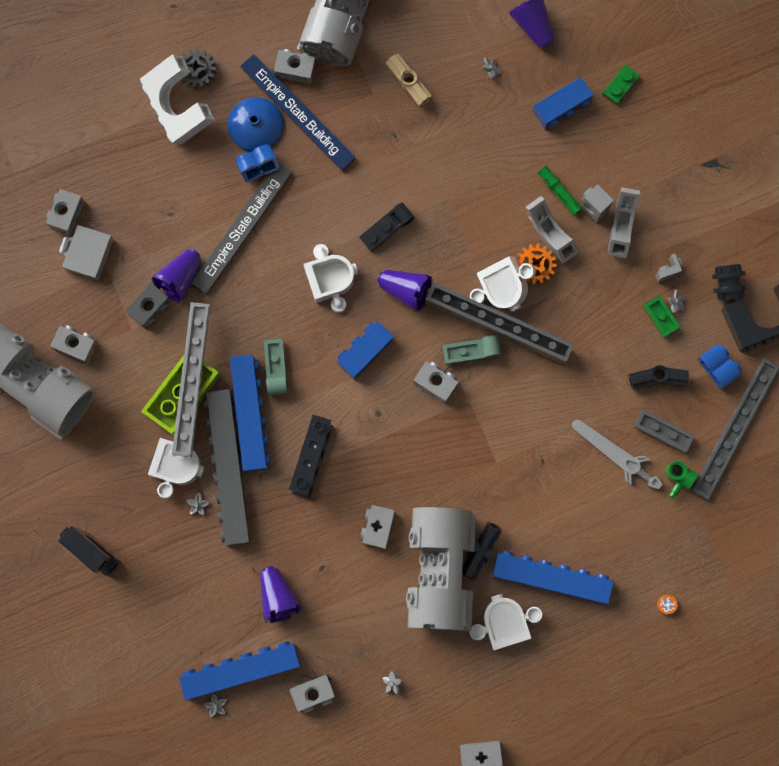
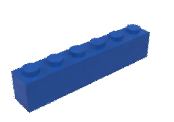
M253 354L230 357L243 471L248 473L268 470L267 465H271L270 455L265 450V446H268L267 434H263V427H266L265 415L261 416L260 409L264 408L263 398L262 396L259 397L258 389H261V380L256 376V371L259 370L258 359H254Z
M507 551L497 554L492 575L494 578L605 605L609 603L613 581L609 580V576L598 574L595 577L591 576L589 571L581 569L578 572L570 571L571 567L559 565L558 568L551 566L552 562L540 560V563L532 561V557L521 555V558L513 557L514 553Z
M287 641L278 644L279 648L271 650L270 647L259 650L260 654L252 656V653L249 652L240 655L241 659L233 661V658L222 660V665L214 667L212 663L202 666V671L195 672V669L183 672L184 676L179 677L185 700L193 699L301 667L295 644H290Z

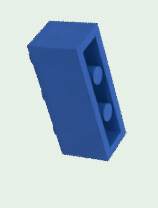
M582 77L535 104L533 113L544 129L548 127L553 128L560 123L559 120L564 117L568 119L579 108L584 109L591 104L593 93Z
M378 321L375 324L370 323L364 330L366 333L361 338L359 336L356 337L351 343L352 347L348 351L344 350L338 356V365L353 380L394 341V336Z

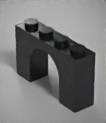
M778 284L773 290H774V292H775V294H776V296H777V299H778V301H779V284ZM742 299L728 304L721 309L739 351L744 349L746 352L757 348V344L763 342L766 345L773 342L774 337L779 336V325L773 328H763L755 324L750 318Z
M71 526L70 528L66 527L59 535L61 538L58 542L94 573L98 574L100 571L104 576H109L121 562L86 531Z

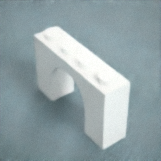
M174 54L140 78L144 92L148 94L151 100V106L159 116V122L167 132L168 139L172 143L183 144L215 121V118L208 105L203 103H196L180 115L175 114L169 102L170 91L178 81L190 73L183 56Z

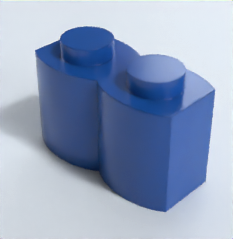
M269 144L259 146L252 152L243 153L235 159L245 182L254 181L262 175L276 171L280 167Z
M717 344L700 356L698 361L715 384L722 389L741 375V367L736 361L732 362L728 357L729 352L723 345Z

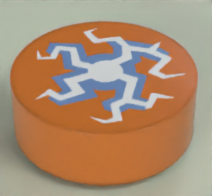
M663 595L657 601L658 610L666 615L674 613L678 606L677 600L671 595Z

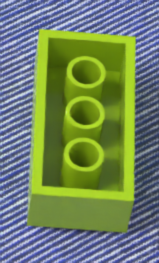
M184 355L141 411L173 436L175 433ZM205 362L203 364L199 405L206 397V392H209L221 377L218 371Z

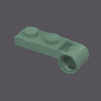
M497 335L442 346L445 365L501 356L499 336Z
M283 339L264 340L268 396L287 394Z

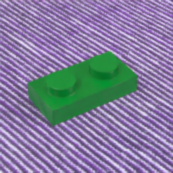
M625 64L603 91L602 95L615 105H618L640 75Z
M660 295L643 305V308L663 338L680 329L678 322Z

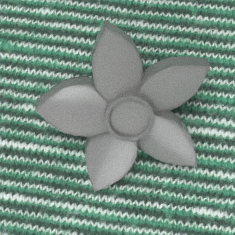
M487 57L484 58L486 65L482 69L485 70L490 78L501 73L500 69L496 67L497 60L490 62Z
M678 290L674 291V298L668 299L671 304L672 313L684 311L682 303L686 297H679Z
M200 493L195 496V500H187L188 504L192 506L190 514L198 511L199 514L205 515L203 507L208 506L210 502L202 500Z
M391 671L388 677L382 678L384 683L388 684L386 692L393 690L394 693L399 694V687L397 685H401L403 680L397 679L396 672Z
M213 693L211 701L203 704L206 708L210 709V717L214 716L216 712L225 714V710L221 706L226 703L227 699H220L218 701L217 695Z

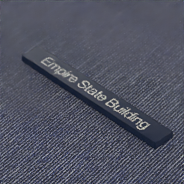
M254 54L240 66L341 171L356 159Z

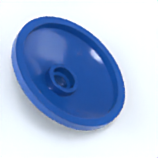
M247 98L240 101L231 110L227 122L228 132L233 142L246 151L252 152L257 147L266 144L272 147L279 140L283 131L282 114L274 103L265 98ZM253 118L258 119L255 123H252L251 120Z

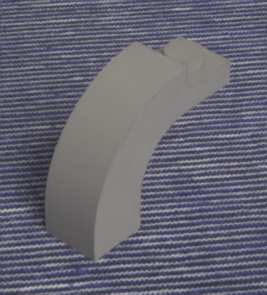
M621 187L609 239L608 255L627 258L634 215L640 196L639 190Z
M540 196L526 206L529 213L528 218L537 234L548 249L552 250V253L563 264L579 253L573 239L559 227L543 197Z

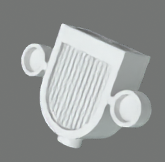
M319 244L313 250L317 260L303 264L316 303L333 298L331 301L332 310L336 313H342L346 309V301L340 295L345 294L351 289L354 283V275L358 274L355 263L351 264L343 256H328L327 246Z
M509 256L477 273L483 289L472 290L470 299L484 303L486 298H488L494 306L509 308L511 312H514L521 308L520 304L523 303L528 293L526 279L533 278L536 269L532 264L528 263L519 266L516 257Z
M160 438L148 475L165 481L158 486L157 492L160 497L167 499L174 493L173 484L187 485L192 483L197 477H202L205 466L201 465V460L194 450L192 457L173 456V442Z
M499 594L491 597L492 602L484 612L485 626L476 624L472 626L470 636L474 640H481L485 634H488L492 649L497 650L531 639L526 621L532 623L540 621L542 612L538 607H531L523 614L517 602L509 598H503V595Z

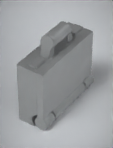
M77 225L74 236L64 237L59 252L65 256L62 268L65 271L99 281L114 240L113 237Z

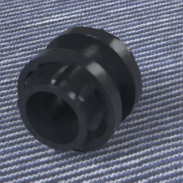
M740 264L716 266L714 268L715 274L712 275V279H718V288L713 289V293H717L718 300L739 299L745 296L744 290H747V285L741 286V276H746V271H742Z

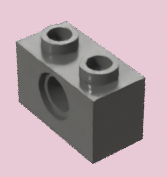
M150 283L127 308L126 312L146 329L156 322V317L160 312L163 313L168 309L170 299L155 285ZM153 303L154 308L151 311H146V305Z

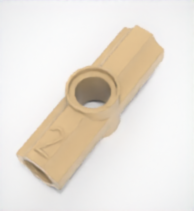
M399 54L391 56L385 63L386 66L401 83L402 89L408 92L419 107L424 106L432 98V95L417 78L416 72L409 68ZM409 77L414 80L411 83H406L404 81L405 78Z

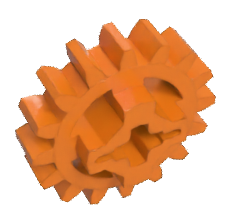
M529 244V250L523 247V254L518 253L517 257L520 260H517L519 266L523 264L524 259H526L528 264L540 262L539 268L534 266L536 269L535 274L538 276L526 279L527 283L531 280L532 285H535L536 281L542 285L543 279L548 282L550 280L548 275H554L555 272L551 269H556L557 267L556 264H553L556 257H551L552 250L546 252L547 246L541 249L539 244L536 245V248ZM546 261H548V270H547V271H546V268L544 267V263H546Z

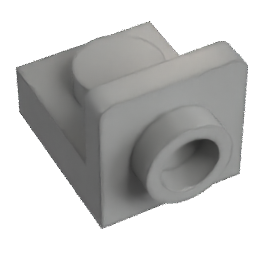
M672 254L669 258L672 267L665 265L659 268L655 275L657 282L670 279L681 273L683 265L680 258H677L675 254Z

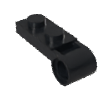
M401 202L359 236V238L373 252L401 227L408 225L415 216Z

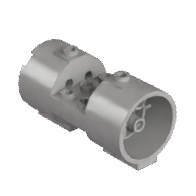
M316 0L314 7L310 10L297 50L301 53L311 54L316 60L320 58L324 61H329L330 65L350 66L363 32V24L361 23L369 0Z
M0 323V395L7 392L28 407L27 411L31 415L30 418L61 440L71 433L72 429L84 416L94 399L95 389L62 365L55 369L46 364L40 357L33 354L34 346L3 323Z
M413 508L409 542L411 549L422 550L419 558L421 574L418 578L420 587L408 588L406 594L408 608L407 628L471 631L473 591L461 590L463 552L475 551L476 512L455 508Z

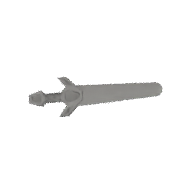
M573 421L572 427L575 431L624 470L627 483L632 485L631 475L638 474V476L640 475L642 479L647 481L648 487L659 490L662 483L658 477L649 476L640 465L641 462L650 461V459L646 456L633 457L582 421Z

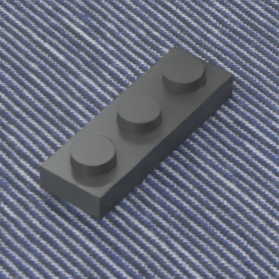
M642 409L634 425V428L683 453L687 452L695 437L691 433Z

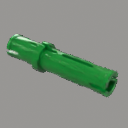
M547 165L537 172L548 185L547 188L557 195L573 216L582 210V207L560 182L561 179L556 177Z

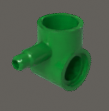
M682 461L672 462L665 470L668 480L676 482L669 497L675 499L682 487L688 490L698 476V473L688 468ZM673 467H678L681 470L680 476L673 475Z

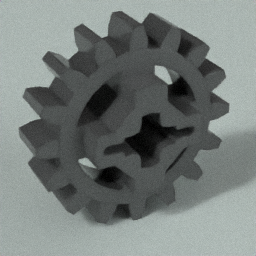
M199 48L196 49L195 53L191 49H189L188 55L183 53L184 60L190 70L188 75H191L192 79L185 76L180 80L181 83L186 82L187 88L193 85L194 90L199 85L204 89L205 83L210 85L209 79L215 80V76L212 73H217L215 60H212V55L207 56L206 50L200 53ZM201 59L206 61L208 65H206V63H202Z

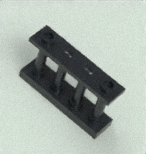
M312 415L289 490H292V494L311 499L333 430V425H330L332 420Z

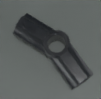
M657 365L654 368L631 373L628 376L633 391L661 384L687 387L689 370ZM660 371L663 374V379L655 378L654 372Z
M487 522L479 539L475 542V551L469 553L470 556L462 568L464 576L474 581L476 580L484 563H487L494 550L493 546L502 532L498 525Z

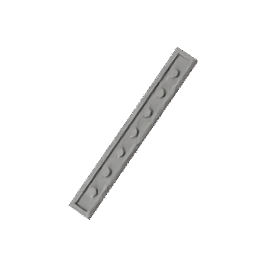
M191 302L172 449L173 456L192 457L210 304Z

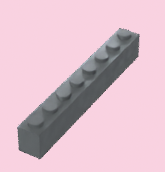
M434 282L425 299L426 305L564 366L574 344Z
M230 389L206 392L207 398H204L205 409H209V417H206L207 427L211 428L212 433L209 436V444L214 449L211 461L212 466H216V473L213 474L214 483L218 485L219 492L216 493L217 504L221 505V512H218L219 522L223 523L224 531H221L222 543L225 542L226 546L249 544L251 542L232 394Z

